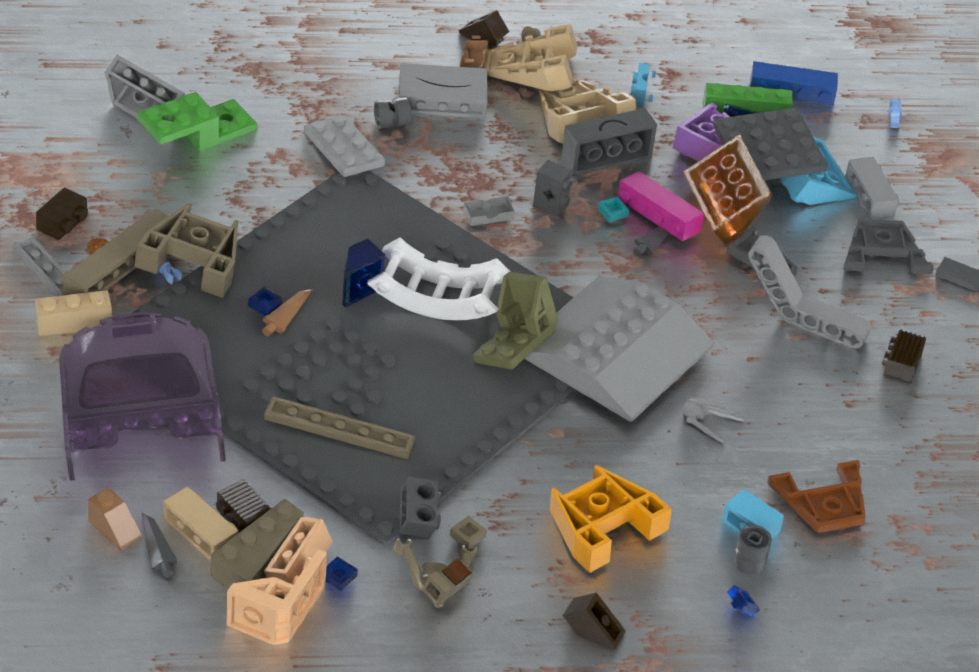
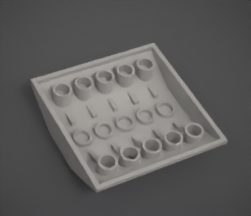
M598 276L556 312L558 320L555 332L525 359L632 422L710 350L714 342L679 303L646 284L636 280Z

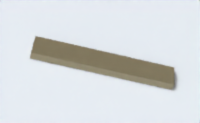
M272 396L264 414V420L407 460L415 443L416 436L274 396Z

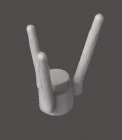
M689 397L684 404L682 413L683 416L687 417L686 422L695 425L720 443H723L724 440L697 421L698 419L703 420L707 412L731 420L744 421L743 417L707 407L727 408L728 404Z

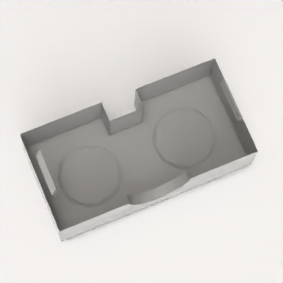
M509 196L492 198L486 203H483L482 200L464 203L463 212L470 226L514 219V209Z

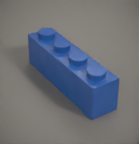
M753 61L749 87L791 90L793 100L834 106L838 86V73Z

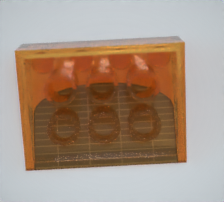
M740 135L684 171L713 232L725 245L745 233L773 196Z

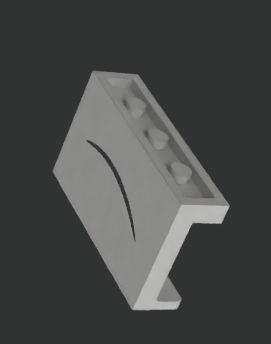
M400 63L399 98L407 97L411 114L486 118L487 69Z

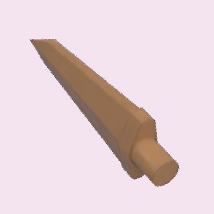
M314 289L299 291L269 315H266L263 318V322L266 324L262 330L263 334L267 337L274 331L282 334Z

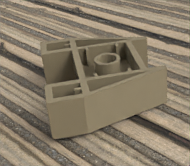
M188 203L146 231L137 244L134 267L157 274L168 256L173 255L204 266L201 291L221 298L224 297L233 279L238 220H235L231 227L192 214V204Z

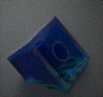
M368 238L348 249L343 284L342 305L344 307L376 293L367 282L384 272L385 253Z

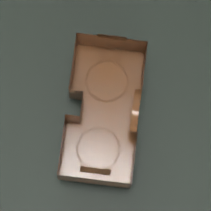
M472 36V39H481V37ZM467 40L460 67L484 68L489 50L488 41Z

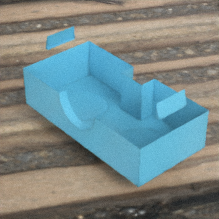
M639 63L638 71L633 72L630 96L636 99L637 107H644L650 64ZM653 71L652 78H655L656 71ZM649 95L648 102H652L653 95Z

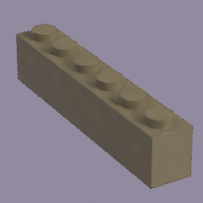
M154 209L132 226H129L121 234L112 238L103 247L98 248L89 257L83 259L71 270L66 271L62 278V294L71 295L106 291L137 268L134 267L137 244L146 231L168 216Z

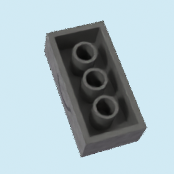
M643 108L566 125L561 161L567 168L572 170L571 175L575 176L651 159L657 123L647 109Z

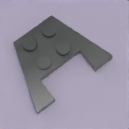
M858 219L844 263V270L864 271L866 266L864 255L872 257H908L911 273L932 274L934 267L931 262H927L925 259L926 254L915 244L916 239L903 221Z

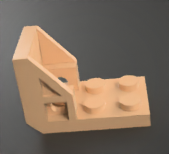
M317 549L312 558L308 557L303 566L300 576L296 575L292 584L275 577L232 583L227 591V626L272 645L289 642L325 588L327 552Z

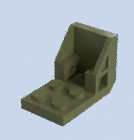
M508 272L503 276L497 306L498 311L496 312L501 330L496 332L489 341L484 343L473 354L475 363L514 369L555 332L558 317L547 277Z

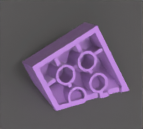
M712 102L677 126L673 149L724 175V167L729 157L713 125L714 119L730 116L725 112H718L716 110L717 106Z

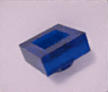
M265 287L248 299V306L264 316L269 315L282 305V297Z
M337 556L326 566L325 582L342 591L357 577L358 569Z
M735 585L727 591L733 600L731 605L738 613L742 614L744 612L754 617L760 611L747 591Z

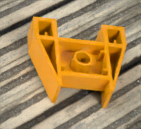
M598 465L594 466L593 480L564 495L555 487L551 488L550 512L573 558L589 573L610 562L612 540L605 533L629 522L650 541L669 530L671 507L655 493Z

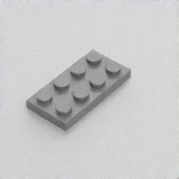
M344 114L304 125V133L343 177L384 166L383 156Z

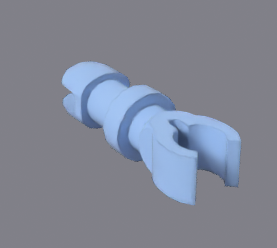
M893 98L890 100L889 116L891 117V128H899V117L902 114L899 98L898 100H893Z
M167 260L158 271L165 276L166 281L170 284H173L174 278L179 281L182 277V272L172 267Z

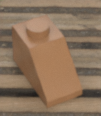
M109 487L88 499V520L116 547L122 550L141 539V533L126 503Z

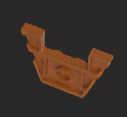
M859 460L838 463L836 471L843 482L841 484L799 491L790 472L770 475L768 477V485L816 533L864 525L866 517L864 498L861 491L862 479L859 472Z

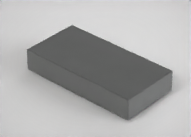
M944 257L935 276L979 292V270Z

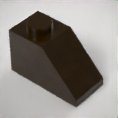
M497 10L470 21L458 30L461 35L470 40L488 41V45L492 44L493 46L503 42V36L510 32ZM472 36H480L481 39H472Z
M597 592L573 598L563 614L565 620L578 636L611 650L616 649L626 632Z

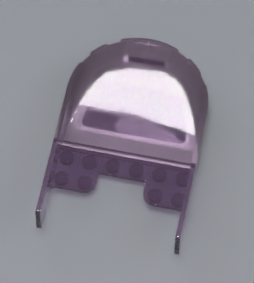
M128 313L100 320V325L91 329L86 326L73 335V341L70 344L63 346L59 356L64 442L70 481L75 480L74 452L110 448L118 442V431L123 430L133 431L140 428H158L169 425L170 434L178 439L202 435L211 436L214 434L217 436L220 461H226L210 344L202 329L192 327L190 321L178 316L169 319L163 318L162 313Z

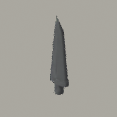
M658 226L641 237L636 238L634 242L637 247L633 250L634 255L639 257L644 252L653 255L671 233Z
M142 513L152 571L161 570L163 577L169 578L173 575L171 566L177 563L176 556L173 554L155 519Z

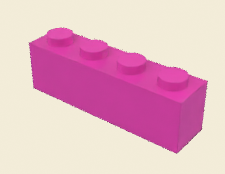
M638 171L620 180L618 198L681 241L702 231L704 219L702 211Z

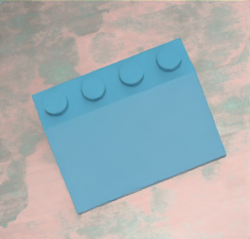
M816 137L813 138L828 164L827 171L781 178V183L788 189L790 198L797 203L802 202L814 205L855 199L858 196L823 140Z

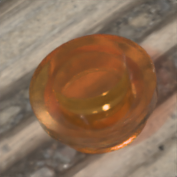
M103 238L90 240L87 244L88 253L90 255L93 254L98 248L103 247L109 241Z

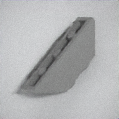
M119 55L115 56L105 71L112 104L137 118L138 112L185 95L181 90Z

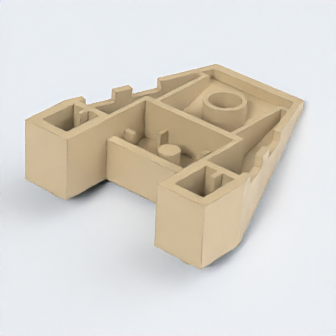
M567 24L544 30V35L536 38L530 35L525 37L526 41L514 45V42H510L488 50L484 68L487 69V76L546 91H564L570 88L573 76L568 59L576 56L578 47L572 25Z
M573 79L571 87L564 91L538 89L548 135L559 143H563L566 125L636 110V99L627 93L619 91L614 94L611 93V88L607 87L600 90L596 88V84L579 79Z

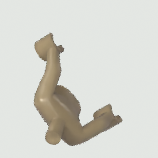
M397 537L393 550L396 554L405 556L413 585L416 590L422 591L428 576L435 571L439 572L444 567H447V565L428 562L424 563L420 568L419 562L410 547L412 540L407 539L406 544H402ZM465 545L461 547L459 558L468 568L470 562L475 557L477 547L473 546L471 552L465 549ZM433 586V591L440 595L439 590ZM433 602L434 606L437 607V608H440V607L444 606V603H442V604L438 607V606Z

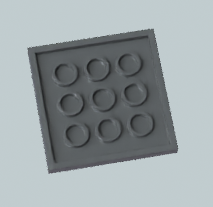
M798 108L714 119L713 126L728 157H732L742 180L745 176L733 155L742 141L745 142L764 180L827 171L828 164Z

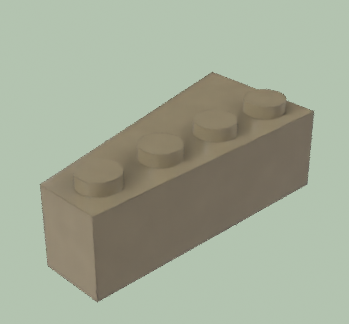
M286 499L282 500L211 554V576L228 589L232 583L266 578L264 570L300 517L304 516V512Z

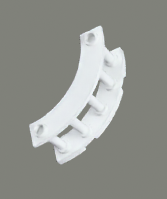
M398 238L385 245L382 249V253L390 260L385 272L367 282L379 295L414 313L443 320H470L485 317L498 311V308L489 299L495 285L501 284L503 276L510 271L497 258L480 264H471L470 268H459L458 264L440 260L435 263L425 259V254L411 247L403 239ZM398 266L412 274L407 287L393 279ZM421 279L437 284L432 297L415 292ZM447 286L463 288L458 299H442ZM484 288L481 294L470 297L473 289Z

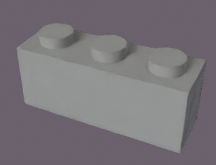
M867 157L849 160L845 176L858 195L857 198L868 218L894 217L896 208L899 206V197L893 191L890 181L886 179L881 166L877 164L875 158Z

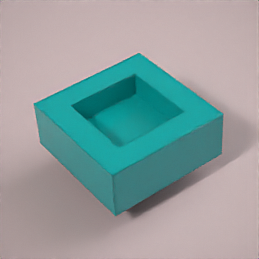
M618 197L598 202L597 210L608 223L626 218L629 215V209Z

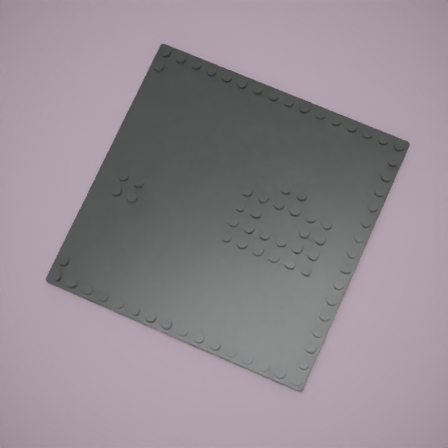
M368 170L347 177H343L337 172L237 241L232 284L223 298L201 291L205 267L200 266L125 318L140 316L163 317L184 322L198 331L202 329L209 342L218 410L197 413V415L383 545H388L401 535L400 488L408 476L438 481V492L441 493V502L577 390L526 359H523L514 369L475 363L473 354L484 343L489 341L496 332L501 330L496 312L485 317L470 320L431 318L394 304L367 284L368 280L385 272L390 261L382 253L383 247L398 238L403 239L411 247L425 254V259L435 263L440 260L458 264L459 268H470L471 264H480L497 258L510 272L538 275ZM348 254L347 282L343 298L344 270ZM399 266L393 275V279L405 287L408 286L412 277L411 273ZM421 279L415 292L432 297L437 284ZM548 282L555 310L558 312L573 297ZM502 283L495 285L489 299L496 307L498 306ZM447 286L442 299H458L463 288ZM484 288L473 289L470 297L481 294ZM314 289L282 334L276 331L269 337L263 334L262 330L266 326L263 318L266 315H269L299 291ZM157 357L121 361L171 397L193 394L196 391L192 375L182 357ZM272 396L414 435L416 436L415 443L407 460L264 420V414Z

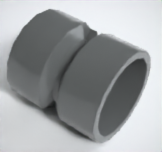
M407 97L393 98L392 102L388 99L376 100L374 102V117L378 129L391 128L393 124L396 127L410 125L411 110Z
M757 525L745 526L740 530L733 557L734 564L740 571L756 574L765 569L772 542L771 534L768 530Z

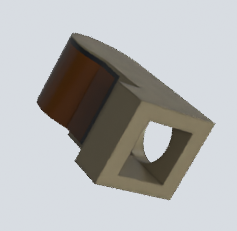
M458 558L439 572L435 571L429 575L422 591L439 607L461 590L472 579L474 573ZM433 586L439 590L440 595L433 591Z

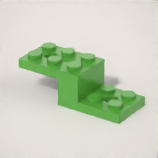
M197 92L137 113V120L160 145L186 136L199 151L257 130L256 121L235 99L210 107Z

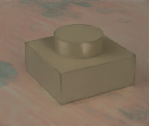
M467 516L450 529V536L461 545H465V548L468 550L483 540L487 534V530L470 516Z

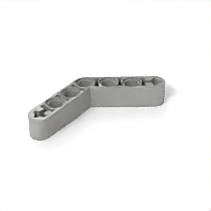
M767 235L759 236L748 252V257L779 316L788 323L855 349L862 347L871 332L870 323L861 317L803 295L775 240Z

